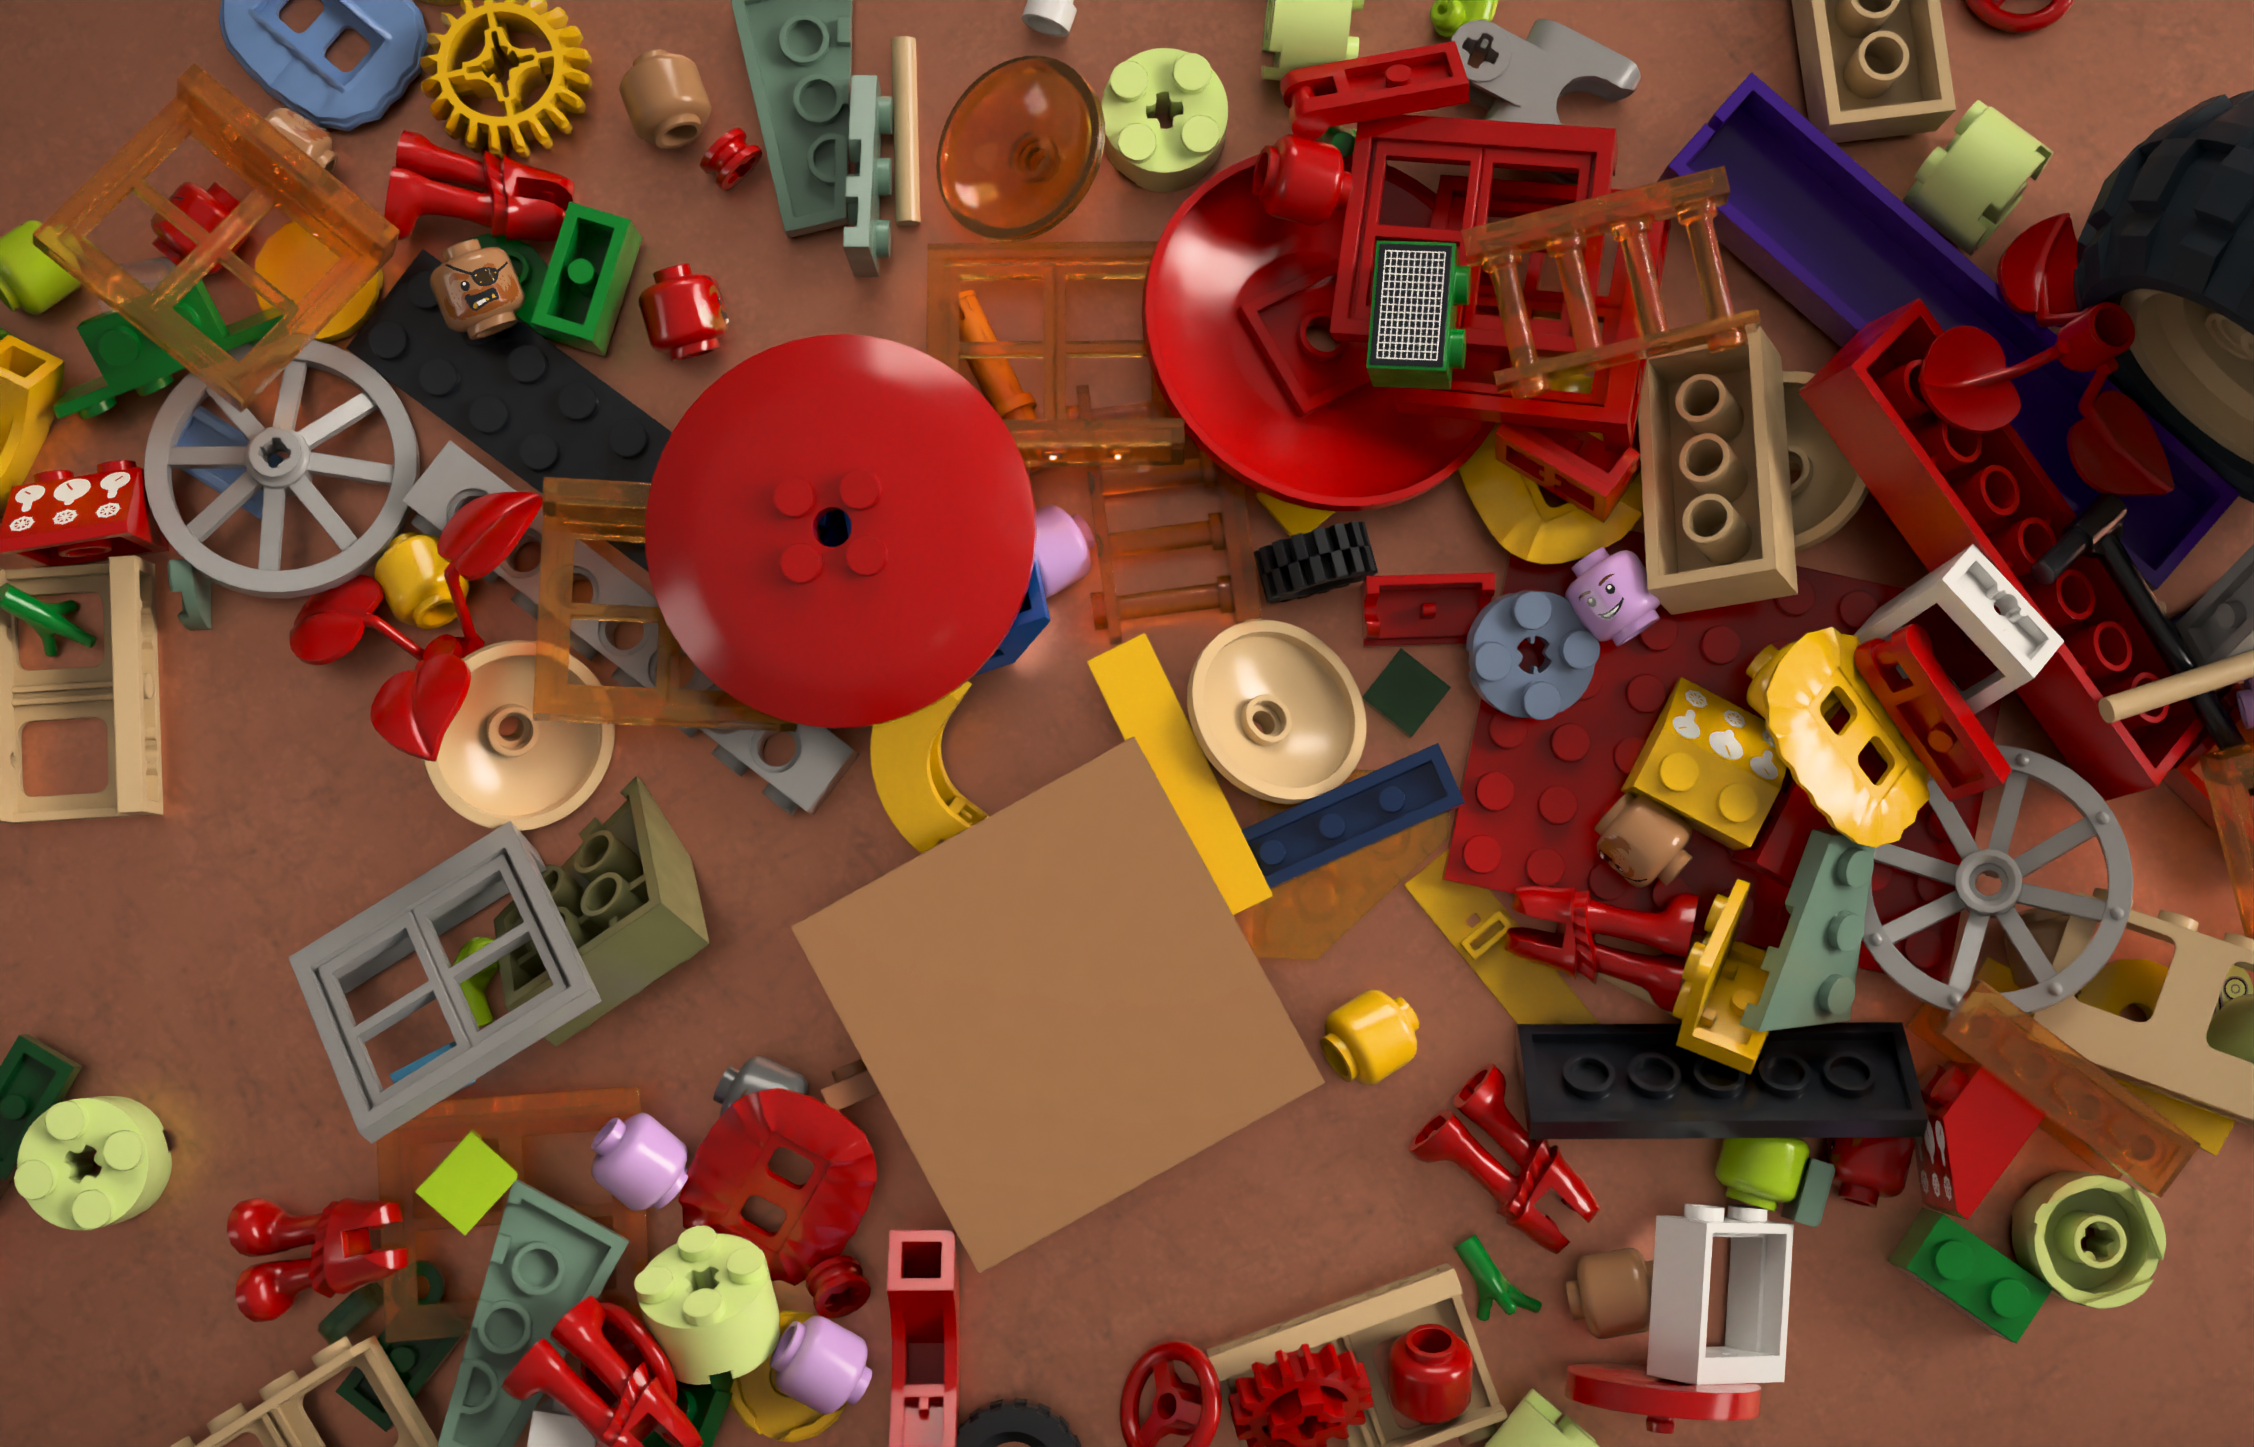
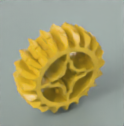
M461 0L460 5L465 14L459 19H456L452 14L441 12L440 20L448 30L445 35L427 33L428 44L438 54L420 57V66L426 73L432 75L421 82V89L426 97L435 99L429 107L430 113L437 121L447 120L444 130L453 140L465 136V145L474 153L481 151L488 143L490 153L499 159H503V155L507 153L509 143H512L516 153L521 158H527L530 152L529 141L535 138L544 149H551L553 142L547 132L556 126L560 132L571 134L573 127L565 117V113L567 111L576 114L585 113L586 105L575 93L592 89L590 76L581 71L591 65L592 60L586 49L578 47L584 39L577 26H566L568 16L561 7L557 6L547 11L548 3L546 0H528L526 3H524V0H504L501 3L500 0H483L484 5L475 7L471 0ZM508 31H520L535 35L547 42L552 50L538 53L535 48H516L509 38ZM485 40L482 53L477 58L465 62L471 51L480 42ZM504 53L514 66V68L509 70L510 80L507 81L509 94L498 80L504 77L503 67L506 66ZM549 84L543 96L533 106L528 108V99L531 93L536 88ZM476 94L479 99L494 97L498 99L499 104L504 109L505 116L495 117L478 113L464 104L462 96Z

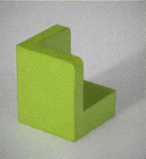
M473 1129L466 1134L415 1191L464 1236L507 1191L518 1176L517 1171L481 1140L482 1137Z

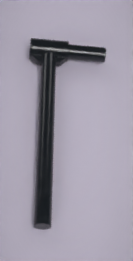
M2112 493L2098 494L2062 529L2060 539L2031 566L2032 577L2041 585H2051L2080 556L2092 559L2098 557L2171 674L2175 675L2199 667L2119 540L2123 536V521L2127 515L2125 504L2118 496ZM2212 690L2188 698L2187 700L2246 794L2254 796V754L2215 691Z

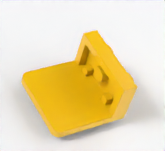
M1737 879L1729 898L1717 894L1704 927V931L1708 933L1703 943L1695 942L1691 949L1682 974V979L1685 982L1678 995L1672 1016L1682 1020L1676 1043L1677 1046L1751 1074L1769 1031L1757 1032L1739 1024L1747 1003L1758 1005L1770 972L1760 969L1766 951L1735 941L1750 888V883Z

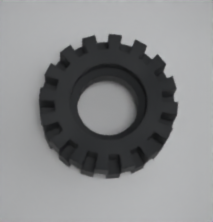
M1353 521L1347 524L1340 523L1334 524L1329 528L1313 529L1312 532L1292 535L1289 539H1280L1272 542V545H1266L1254 551L1267 603L1270 602V604L1280 601L1281 603L1288 602L1296 598H1307L1317 593H1326L1335 588L1349 586L1350 583L1363 581L1366 576H1374L1378 573L1365 522Z

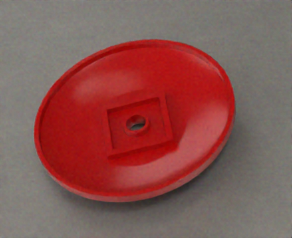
M1353 153L1343 157L1344 171L1351 172ZM1259 154L1239 161L1216 173L1200 185L1181 204L1166 225L1154 248L1143 287L1141 315L1143 339L1148 362L1156 385L1167 407L1181 428L1199 449L1239 481L1261 493L1306 508L1327 511L1380 509L1415 498L1444 482L1461 468L1482 445L1494 427L1495 422L1398 412L1394 401L1397 388L1373 387L1366 368L1368 343L1334 340L1335 350L1324 352L1314 348L1307 339L1306 329L1310 326H1320L1330 331L1346 205L1342 210L1334 209L1327 221L1318 226H1308L1274 218L1265 212L1262 208L1260 197L1255 196L1252 191L1253 173ZM1386 165L1379 224L1430 228L1437 194L1413 177L1397 168ZM1484 249L1479 285L1503 287L1498 273ZM1374 256V264H1373V271H1372V279H1371V286H1370V294H1369L1368 306H1371V305H1372V293H1373V281H1374V269H1375V256ZM1476 311V314L1511 317L1510 314ZM1466 351L1464 369H1453L1452 380L1505 385L1511 355Z
M849 334L813 336L769 348L744 360L709 386L686 411L661 453L652 478L645 519L646 559L657 604L673 636L696 667L715 685L736 700L759 712L788 722L834 729L868 727L911 716L936 704L972 678L993 656L1009 633L1020 612L1032 575L1037 539L1036 508L1032 485L1024 459L1014 437L986 398L963 376L943 362L920 350L891 340ZM833 510L846 512L852 524L849 538L839 546H825L820 541L817 533L820 519L827 512Z

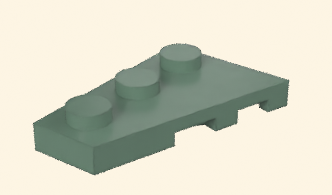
M852 75L848 142L849 158L851 163H855V174L846 176L845 198L848 207L849 225H854V227H844L843 249L854 277H879V258H890L891 223L890 220L880 219V196H891L892 161L891 158H881V134H892L893 100L892 96H882L877 75Z
M1834 828L1812 829L1785 901L1786 909L1791 915L1779 948L1768 946L1760 969L1770 972L1758 1005L1747 1003L1739 1025L1757 1032L1850 1021L1852 1003L1855 998V982L1861 941L1865 930L1864 920L1870 879L1874 868L1875 848L1853 843Z

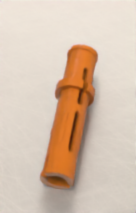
M969 289L954 295L959 304H953L951 299L948 298L939 305L938 309L941 315L945 317L986 400L1000 415L1014 437L1024 459L1028 474L1042 469L1038 460L1040 462L1044 461L1046 465H1049L1059 457L1034 412L1037 402L1031 392H1024L977 300L975 291Z

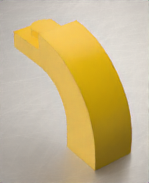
M9 334L0 340V515L6 509L12 487L23 484L47 437L55 415L52 406L58 401L65 366L64 360Z
M968 681L955 692L911 716L889 723L873 725L870 756L877 793L892 823L902 836L921 854L937 846L941 839L946 841L990 816L970 802L955 788L945 771L941 755V740L944 727L957 705L972 684Z

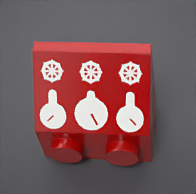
M131 460L104 462L96 466V474L74 477V473L69 470H53L35 474L33 476L34 483L12 487L0 527V554L36 568L83 565L109 561V557L140 556L169 551L167 538L162 533L153 516L148 502L144 469L137 467L136 462Z
M1947 1061L1943 1067L1939 1064L1931 1067L1919 1081L1928 1123L1924 1137H1913L1922 1202L1932 1210L1968 1220L2047 1113L1983 1064Z

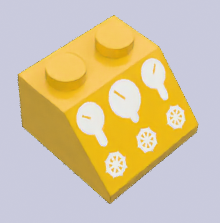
M1680 677L1621 791L1624 793L1630 792L1635 798L1639 795H1644L1676 812L1689 823L1692 829L1736 851L1752 846L1781 789L1787 766L1777 756L1775 743L1765 727V720Z

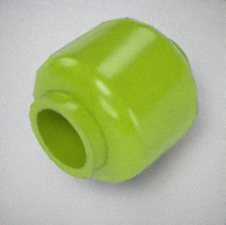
M28 220L0 237V300L12 312L21 307L30 314H41L80 288L82 278L76 263L84 259L85 256L77 242L64 227L61 226L52 231L40 221Z
M1724 1138L1715 1175L1723 1185L1728 1186L1725 1194L1726 1197L1776 1212L1778 1202L1790 1203L1798 1196L1809 1159L1810 1148L1801 1138Z

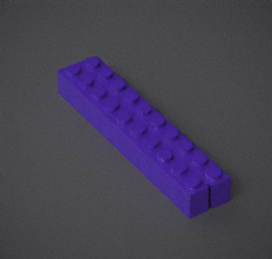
M1752 72L1713 114L1709 122L1703 125L1668 164L1655 184L1660 191L1668 193L1669 198L1841 348L1866 324L1919 297L1944 332L1953 327L1965 325L1977 327L1996 339L2004 352L2006 368L2019 364L2056 345L2058 336L2048 327H2040L2033 314L2018 313L2010 308L2005 302L1999 285ZM2055 359L2018 378L2010 380L2016 388L2021 401L2020 412L2010 424L2077 515L2100 492L2091 488L2076 472L2067 447V435L2070 427L2084 418L2078 409V403L2096 370L2094 369L2090 372L2070 370L2059 359ZM2108 379L2105 380L2098 393L2100 395L2105 391L2114 390L2124 394ZM2142 409L2164 450L2175 489L2160 496L2119 497L2127 509V515L2123 521V536L2119 540L2151 591H2155L2237 499L2240 493Z

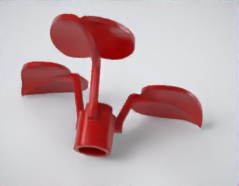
M2062 213L2044 219L2027 228L2007 246L1999 260L1997 279L2002 296L2010 308L2022 314H2036V322L2040 327H2061L2056 345L2019 364L2006 368L2004 352L1996 339L1990 334L1973 326L1953 327L1936 337L1925 353L1918 377L1921 394L1931 410L1947 424L1965 432L1977 434L1990 433L2009 424L2020 412V397L2010 380L2018 378L2055 359H2059L2070 370L2090 372L2095 369L2096 372L2078 403V409L2084 418L2074 423L2067 435V447L2076 472L2085 483L2100 493H2112L2119 497L2165 495L2175 489L2171 470L2160 441L2142 409L2128 396L2114 390L2105 391L2098 395L2108 375L2119 367L2114 357L2129 349L2134 342L2135 327L2133 321L2122 307L2110 302H2103L2096 306H2089L2081 312L2078 311L2073 287L2074 271L2078 266L2076 253L2078 242L2075 237L2070 213Z
M534 492L487 494L464 505L455 513L443 529L438 540L437 552L443 560L449 562L444 570V577L464 634L463 638L444 634L432 640L425 650L386 621L376 615H372L382 601L384 591L374 578L360 574L338 587L313 594L298 613L294 621V627L289 632L292 652L299 660L306 664L325 665L345 656L356 646L366 626L376 629L416 658L419 662L415 666V671L407 670L397 673L382 685L372 703L370 717L375 730L390 745L408 755L435 762L444 734L460 710L470 687L471 671L468 665L461 659L482 648L485 644L475 631L460 586V575L466 580L473 581L482 578L497 568L518 544L545 500Z

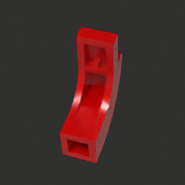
M889 1230L887 1296L892 1338L889 1447H957V1422L960 1407V1295L955 1230Z

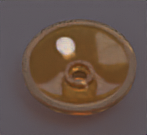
M1036 55L1005 61L976 79L966 89L951 110L938 145L936 169L939 190L947 209L953 217L973 233L998 242H1018L1034 238L1054 228L1067 218L1089 191L1099 170L1104 151V115L1099 98L1093 87L1079 72L1064 62Z

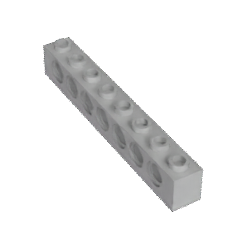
M449 440L402 501L418 512L411 522L415 527L426 535L440 537L443 529L455 513L472 500L487 494L517 491ZM542 510L538 511L536 517L508 557L492 572L482 577L492 584L500 575L518 590L511 600L542 623L548 614L556 618L568 628L561 639L590 661L593 660L598 652L618 666L611 677L642 700L645 694L651 691L664 701L668 706L661 716L687 736L692 738L700 729L716 741L718 746L711 754L742 777L748 768H751L769 782L762 793L790 815H793L799 806L814 815L860 755L826 728L784 721L759 712L746 704L744 715L736 725L726 728L719 727L713 716L714 706L721 697L728 695V693L715 685L695 664L693 677L687 685L677 689L668 688L663 676L666 664L677 656H687V654L680 647L667 626L656 598ZM528 542H540L543 550L540 564L532 571L518 572L515 566V555L518 549ZM577 580H589L593 587V597L590 603L581 610L569 611L564 602L566 589ZM627 618H639L644 628L641 641L631 649H618L614 642V631L617 625ZM775 733H789L794 738L796 745L793 758L785 765L770 766L763 755L765 742Z

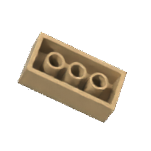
M1791 0L1808 119L1812 125L1833 143L1934 132L1956 111L1940 0Z
M1760 326L1649 348L1638 411L1647 590L1660 600V604L1671 615L1798 595L1782 358L1780 353Z

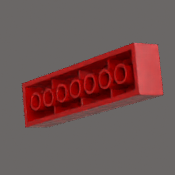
M1920 297L1866 324L1798 393L1929 572H1932L1968 546L1974 544L2064 640L2035 678L2015 690L2073 770L2088 782L2104 801L2157 787L2201 732L2204 725L2187 699L2113 723H2107L2101 717L2098 707L2101 698L2172 676L2098 557L2092 559L2080 556L2051 585H2041L2032 577L2031 566L2060 539L2062 529L2076 514L2010 423L1990 433H1970L1947 424L1931 410L1921 394L1918 377L1929 345L1944 331ZM1994 605L1995 611L2001 615L1999 608Z

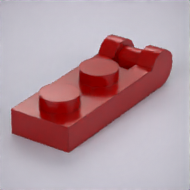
M1455 41L1299 68L1288 72L1280 81V90L1284 104L1290 109L1288 119L1293 135L1310 139L1321 137L1329 127L1469 103V81Z
M1910 624L1894 631L1891 639L1888 641L1875 638L1856 647L1854 659L1858 671L1949 802L2000 786L2005 782L2012 771L2011 767L1933 656L1931 639L1922 626ZM1896 665H1901L1908 678H1902L1896 669Z

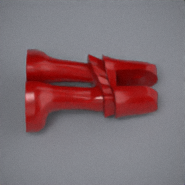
M403 130L396 151V167H392L389 178L384 213V237L392 240L406 239L415 228L420 216L440 215L458 218L490 228L492 238L506 236V241L557 242L566 214L565 211L569 201L573 202L575 184L572 180L560 174L519 163L505 154L503 155V160H500L485 150L483 161L481 162L437 147L420 133ZM438 181H445L471 186L483 190V193L463 189Z
M1519 886L1515 890L1511 905L1512 909L1526 916L1557 922L1556 932L1526 927H1512L1506 931L1504 948L1517 957L1562 971L1575 980L1577 974L1580 973L1596 985L1598 973L1632 983L1645 989L1656 1006L1665 1011L1673 1012L1682 983V974L1688 954L1699 894L1682 892L1672 898L1664 911L1643 912L1624 909L1590 899V891L1576 892V887ZM1595 934L1649 945L1670 954L1664 953L1654 956L1609 947L1597 943Z
M1489 1063L1477 1071L1462 1086L1454 1098L1453 1105L1484 1130L1517 1163L1514 1174L1510 1173L1499 1163L1449 1109L1443 1110L1432 1117L1415 1135L1408 1150L1415 1158L1422 1162L1433 1163L1446 1160L1457 1165L1477 1181L1499 1203L1496 1213L1507 1218V1225L1519 1230L1545 1250L1557 1255L1570 1241L1559 1231L1556 1223L1548 1215L1544 1216L1533 1205L1552 1188L1562 1197L1560 1201L1565 1206L1577 1212L1588 1223L1601 1209L1593 1193L1565 1161L1558 1145L1550 1148L1547 1139L1528 1138V1132L1506 1107L1504 1097L1507 1083L1504 1074L1494 1063Z
M253 1198L239 1202L232 1209L227 1220V1233L230 1243L239 1254L248 1257H261L314 1244L310 1258L258 1263L244 1270L236 1282L235 1298L239 1310L246 1318L253 1322L272 1321L283 1315L305 1290L312 1288L315 1292L332 1298L336 1293L346 1294L360 1285L381 1280L406 1268L408 1265L407 1248L371 1250L369 1230L381 1229L387 1224L404 1221L400 1204L385 1200L345 1198L338 1202L332 1201L323 1209L322 1213L291 1215L279 1205L262 1198Z
M592 1295L578 1303L557 1322L550 1333V1340L566 1353L573 1355L610 1389L618 1398L616 1407H610L567 1365L561 1355L545 1338L539 1340L524 1355L501 1386L509 1396L521 1401L529 1399L540 1392L547 1394L562 1405L587 1429L597 1441L595 1447H645L641 1443L653 1431L658 1433L671 1447H701L703 1444L697 1429L665 1392L659 1378L655 1377L651 1381L645 1362L633 1370L606 1339L602 1331L606 1316L602 1304Z

